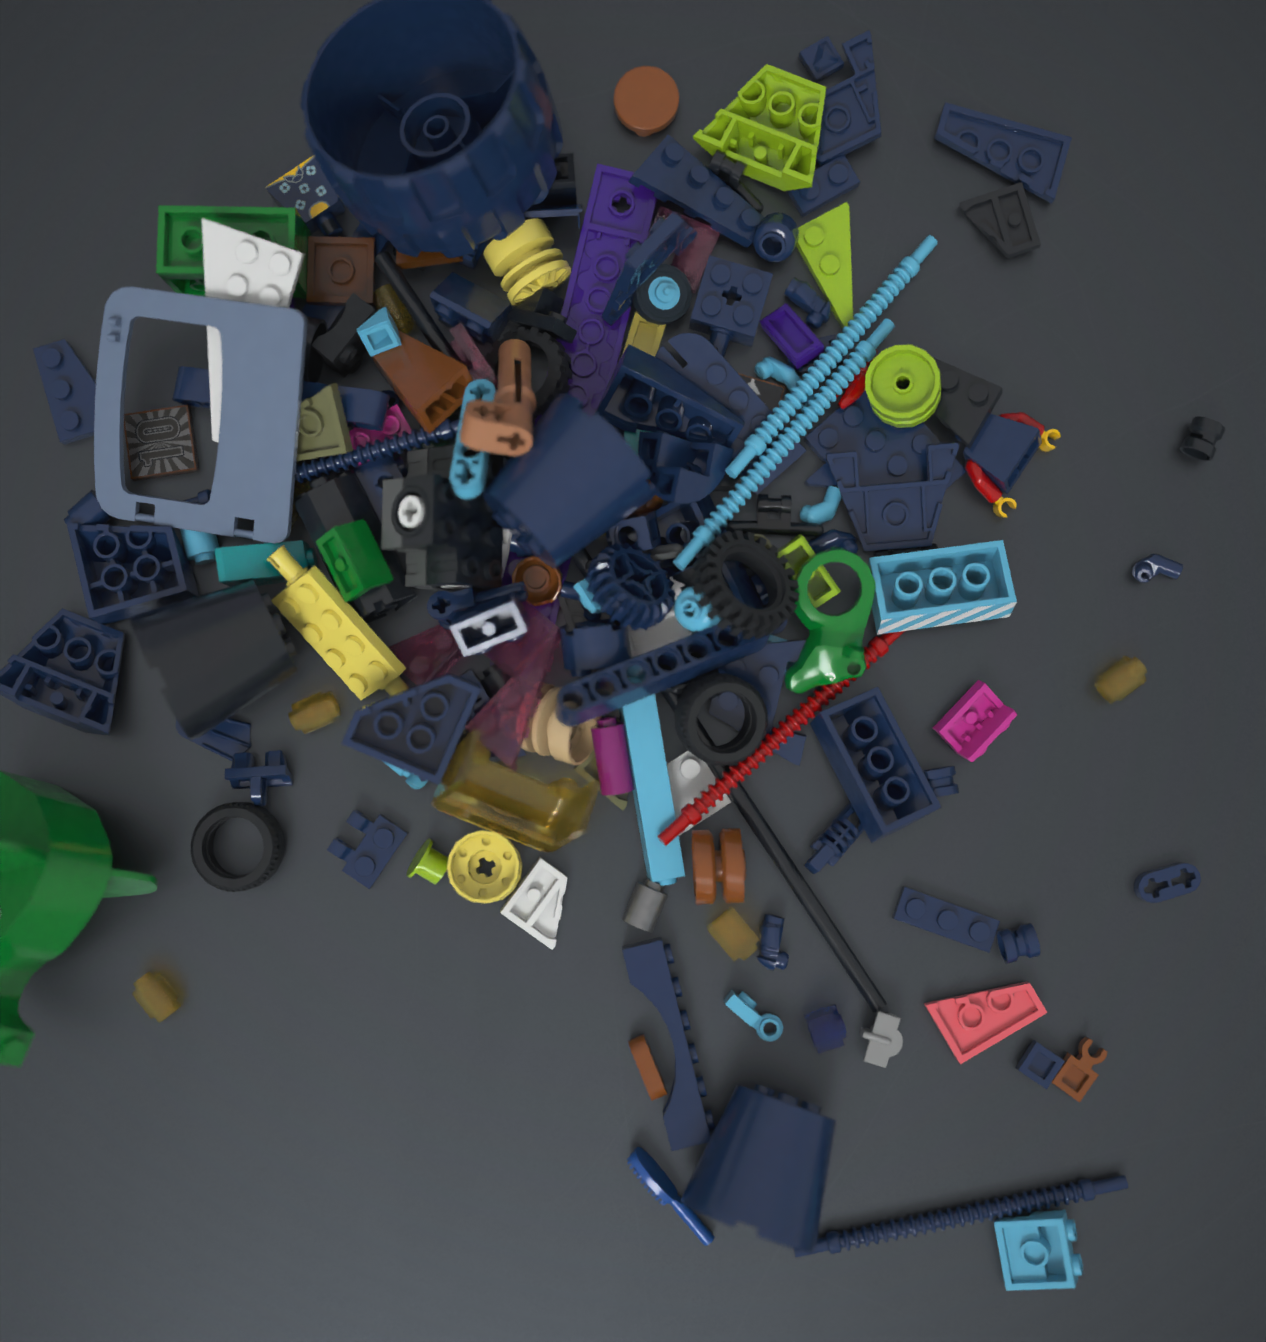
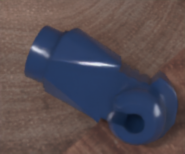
M794 277L785 290L784 295L789 297L792 302L806 313H809L805 319L808 326L813 329H819L822 323L829 321L831 302L830 300L826 302L823 298H820L807 281H800Z
M765 914L764 921L759 925L761 948L760 955L756 956V958L766 969L774 971L775 968L784 970L787 967L789 955L786 952L779 951L785 918Z

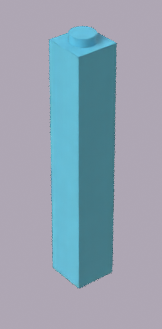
M637 677L627 678L632 683L638 684L642 682ZM653 694L619 708L620 720L624 722L635 788L633 790V797L647 878L651 882H657L660 886L676 883L678 877L685 876L679 835L667 846L657 837L676 817L656 697Z

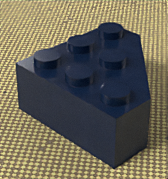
M449 672L360 707L355 711L341 744L439 785L481 690V686Z

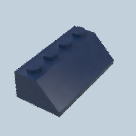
M879 687L821 711L810 723L871 843L905 828L942 807Z

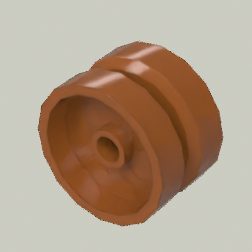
M726 828L720 831L719 850L714 849L713 834L709 829L692 830L695 904L714 903L716 900V882L721 883L722 898L726 903H744L746 861L745 851L742 848L740 828Z

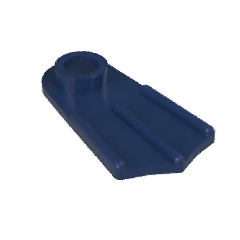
M228 718L203 736L192 740V742L233 761L235 753H245L252 746L251 724ZM176 719V729L178 733L182 737L190 740Z

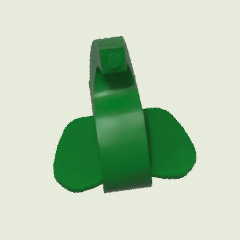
M0 770V1064L21 1067L35 1032L21 1019L19 1000L24 987L33 973L67 949L87 924L101 898L152 893L157 890L158 880L156 877L148 874L111 869L112 853L109 839L95 809L57 785Z

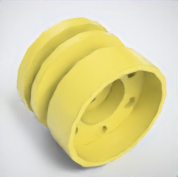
M543 219L525 220L521 227L503 240L493 239L483 252L484 258L494 275L503 277L500 284L503 291L508 292L507 297L512 306H518L542 288H547L552 292L571 273L568 262L562 260L563 254L561 250L557 248L550 249L554 239Z
M481 830L467 834L456 842L449 854L447 872L451 885L459 895L471 902L493 903L505 899L514 892L521 880L523 864L519 851L510 840L496 832ZM483 859H486L487 862L495 863V867L491 869L493 875L490 877L485 873H479L478 869L483 866L481 862Z

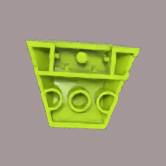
M766 64L738 91V96L725 109H720L715 114V119L703 131L699 129L693 135V140L712 156L719 150L727 154L726 158L735 163L739 160L747 164L745 176L782 191L811 188L815 172L826 87Z

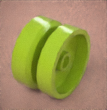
M910 344L894 345L881 351L871 361L865 375V390L874 414L884 423L896 428L914 427L925 422L936 411L941 400V376L935 359L924 349ZM907 383L909 384L908 388L902 390L898 388L899 385L901 387H905Z

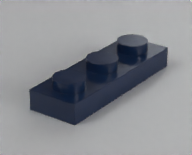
M902 886L892 918L988 953H990L1000 923L999 920L904 886Z

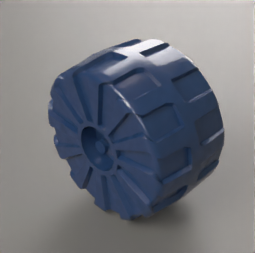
M372 0L359 8L357 12L351 15L327 37L317 52L307 80L304 81L300 105L304 112L307 127L305 138L316 161L334 192L361 225L372 236L377 232L392 243L399 253L418 257L421 251L441 252L447 258H456L472 254L475 245L490 238L498 241L503 240L524 224L525 217L523 214L532 204H539L546 198L556 179L557 169L554 159L561 152L563 133L549 83L536 55L514 18L510 14L502 13L491 0Z

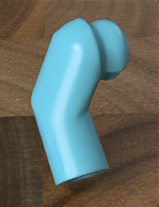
M828 486L823 502L813 506H803L800 510L802 522L823 524L832 520L842 498L839 489L834 486Z

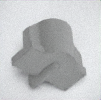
M877 1011L874 1024L870 1029L861 1027L859 1034L863 1038L868 1039L863 1061L886 1068L889 1057L895 1056L900 1052L903 1046L902 1035L897 1030L900 1017L889 1012L887 1014Z

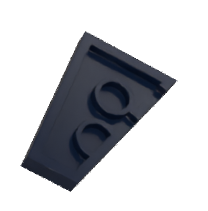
M65 339L33 348L59 441L65 445L94 436L96 382L87 367Z

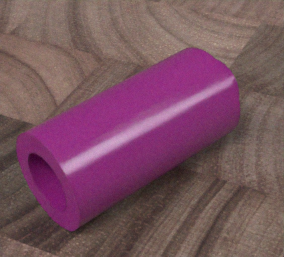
M616 717L597 719V725L590 729L601 795L608 796L631 792L635 788L624 722H617Z

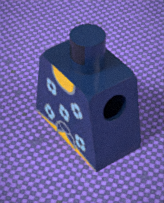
M314 155L265 187L279 207H295L311 234L320 229L325 237H338L343 232V228L336 217L343 214L345 208L326 179Z

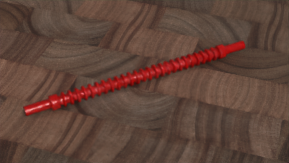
M905 631L885 633L880 637H873L868 642L869 647H863L867 662L866 669H870V662H877V656L883 657L889 652V646ZM849 678L835 684L820 686V691L814 690L813 697H806L807 703L801 702L799 710L794 708L792 716H785L786 722L779 721V728L773 727L771 735L765 734V740L761 741L762 743L750 757H747L742 762H737L736 766L730 765L728 773L722 772V779L716 778L714 786L709 784L707 792H700L701 798L695 797L693 798V804H686L681 809L682 814L657 836L658 839L667 846L690 824L696 825L702 819V813L708 814L710 806L716 807V800L723 801L722 795L724 793L729 795L731 787L737 788L738 781H745L744 775L750 776L752 768L758 769V763H765L767 755L773 756V749L779 750V744H786L788 736L794 737V730L801 731V724L807 725L808 718L814 719V713H820L822 705L828 706L829 699L835 700V694H842V687L848 688L850 686L849 681L855 682L857 678Z

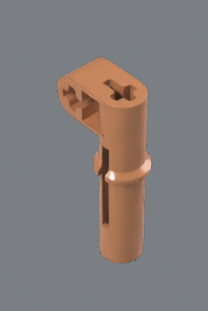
M509 339L500 345L498 350V390L493 397V402L473 400L466 404L459 434L460 441L465 446L480 451L520 456L528 452L533 445L532 414L536 408V396L532 390L531 349L526 342L520 339ZM515 360L521 361V363L515 364Z

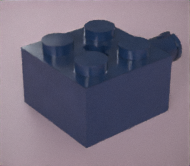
M709 255L691 314L689 329L710 335L709 341L723 357H725L729 341L752 347L773 273ZM728 298L735 299L732 306L726 304Z

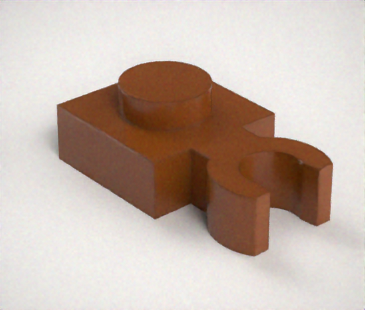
M1088 1037L1080 1041L1078 1045L1079 1054L1076 1058L1067 1052L1063 1058L1064 1064L1052 1081L1053 1084L1079 1103L1099 1076L1091 1068L1094 1064L1103 1062L1108 1053L1100 1047L1096 1054L1089 1055L1088 1049L1093 1041Z

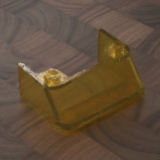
M475 729L458 744L431 802L435 809L488 831L496 832L503 837L543 852H554L586 833L601 782L594 779L581 788L572 779L559 778L558 781L545 784L489 761L491 753L486 749V745L479 741L481 731Z

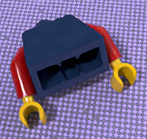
M1024 412L1004 413L998 416L990 414L971 448L969 449L966 446L963 451L966 461L965 469L972 483L989 503H994L993 512L996 516L1007 518V515L1001 509L1004 502L1012 509H1016L1017 506L1012 498H1003L1002 492L1008 495L1038 448L1045 452L1056 448L1048 442V436L1053 440L1061 437L1058 430L1050 429L1045 431L1044 425ZM955 434V439L961 442V439Z

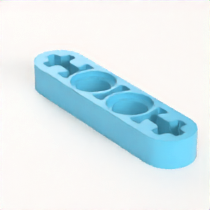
M478 379L471 382L464 392L450 472V481L457 496L464 499L478 496L485 486L490 452L480 451L474 457H465L463 454L469 447L460 441L459 434L465 407L468 402L480 399L481 394H483L482 400L493 402L496 389L493 383L486 379ZM466 469L471 472L472 479L468 480V484H462L467 480L468 473Z

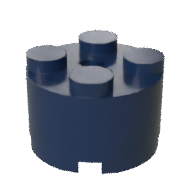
M610 618L599 619L594 622H576V629L568 631L567 625L559 627L564 668L571 671L572 677L591 675L592 669H607L632 659L628 626L622 628L621 624L614 625V621H611Z

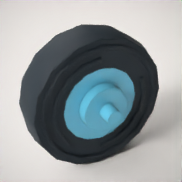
M661 264L633 293V305L638 314L647 322L657 325L671 324L683 317L688 310L692 298L691 285L686 275L677 267Z

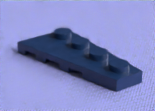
M946 102L942 108L934 137L1015 184L1022 182L1024 189L1051 204L1056 197L1072 137Z
M669 134L628 181L638 188L640 185H643L655 192L653 196L665 203L667 200H670L684 208L683 213L694 219L695 217H700L710 223V228L746 248L753 242L756 229L764 218L762 214Z

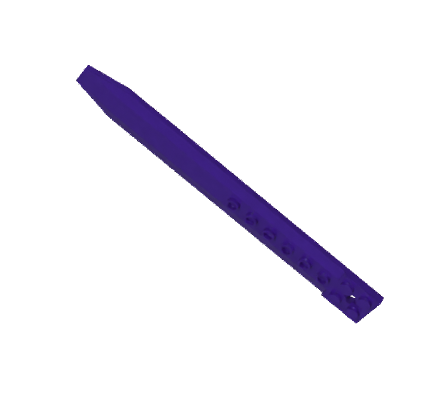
M597 164L561 312V315L568 319L566 324L575 329L577 334L573 343L556 339L565 347V353L571 359L569 368L572 370V379L568 380L567 385L570 388L567 394L581 400L584 404L581 409L591 417L595 414L618 364L631 307L612 326L602 319V314L627 260L625 255L636 242L639 241L642 244L649 237V230L658 199L653 196L655 192L643 185H640L638 188L628 182L635 172ZM621 197L626 198L627 204L631 206L629 210H624L623 213L617 212V208L612 206L613 202H619ZM537 415L535 424L538 422L542 415ZM509 552L502 578V586L512 584L514 568L518 562L526 557H517V553ZM571 558L559 566L563 575V581L567 579ZM558 596L554 602L540 606H533L522 602L530 619L528 632L516 641H504L494 645V648L490 650V666L497 662H500L502 667L509 664L522 686L525 687L555 629L560 608Z

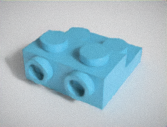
M1066 1210L1031 1212L1030 1216L995 1219L994 1226L1006 1291L1076 1287L1078 1276L1083 1275V1263L1081 1254H1074L1072 1241H1077L1076 1224L1074 1219L1067 1218Z

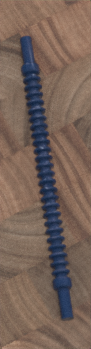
M446 418L430 434L421 426L420 431L413 428L410 434L403 431L400 437L398 434H394L393 439L386 436L383 442L376 439L373 445L370 442H367L365 447L359 444L356 450L353 449V451L348 453L331 455L329 458L326 456L320 457L319 461L314 458L311 460V463L305 460L302 462V466L296 463L295 481L302 484L304 478L311 481L314 475L317 478H321L322 473L329 476L331 470L338 473L341 467L344 470H348L349 465L356 468L358 462L366 465L368 459L371 462H375L376 457L383 460L386 454L393 457L395 451L402 454L403 449H407L410 452L413 446L420 449L423 443L426 446H430L431 441L438 444L441 438L445 441L454 439L458 432L460 419L451 421L450 418ZM211 490L200 491L196 497L183 501L206 504L210 500Z
M1125 1175L1092 1182L1089 1178L1078 1180L1077 1185L1073 1182H1070L1068 1187L1060 1184L1059 1189L1051 1186L1049 1191L1041 1188L1040 1193H1037L1036 1190H1032L1030 1195L1022 1192L1021 1197H1018L1017 1194H1013L1011 1199L1003 1196L1002 1201L994 1198L993 1202L990 1203L986 1199L983 1205H980L978 1201L975 1202L973 1207L966 1203L964 1209L957 1205L954 1211L947 1207L944 1213L940 1209L937 1210L935 1215L928 1211L927 1216L923 1217L919 1213L916 1219L909 1215L906 1221L900 1217L899 1222H894L893 1219H890L889 1224L881 1221L880 1226H875L874 1223H871L870 1228L862 1225L861 1230H856L855 1227H852L851 1232L843 1229L842 1234H838L837 1231L827 1232L826 1237L817 1238L814 1252L794 1249L795 1258L825 1251L835 1254L840 1253L841 1248L844 1247L849 1251L852 1245L859 1249L860 1244L864 1243L868 1247L871 1241H874L876 1245L879 1244L881 1239L888 1243V1238L890 1237L897 1241L900 1235L907 1239V1234L910 1233L916 1237L917 1232L920 1231L923 1235H926L927 1230L935 1233L936 1228H941L942 1231H945L946 1226L954 1229L955 1224H960L961 1227H964L965 1222H969L970 1225L974 1224V1220L983 1223L984 1218L993 1221V1216L1002 1219L1003 1214H1007L1008 1217H1012V1212L1021 1215L1022 1210H1026L1027 1213H1031L1032 1208H1035L1037 1211L1041 1210V1206L1050 1209L1051 1204L1059 1207L1060 1202L1069 1205L1070 1200L1078 1203L1080 1198L1083 1201H1090L1095 1199V1195L1128 1189V1182Z

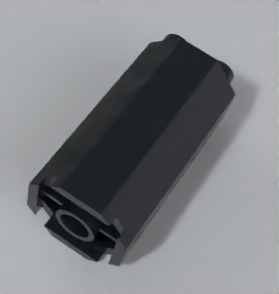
M348 470L332 480L328 476L321 477L310 484L312 490L304 492L293 499L294 505L333 584L340 594L341 592L316 541L335 526L362 519L366 521L394 578L390 583L372 588L356 600L348 602L366 623L379 620L387 616L386 612L392 609L397 611L418 597L414 588L405 587V576L407 574L395 550L382 549V524L354 470Z

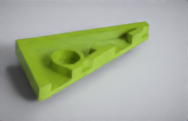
M847 202L798 227L799 239L796 244L826 301L830 300L831 310L842 329L844 326H848L849 320H853L850 212Z

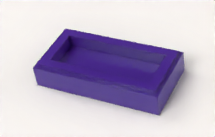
M787 303L760 320L761 328L797 369L825 351L824 344Z

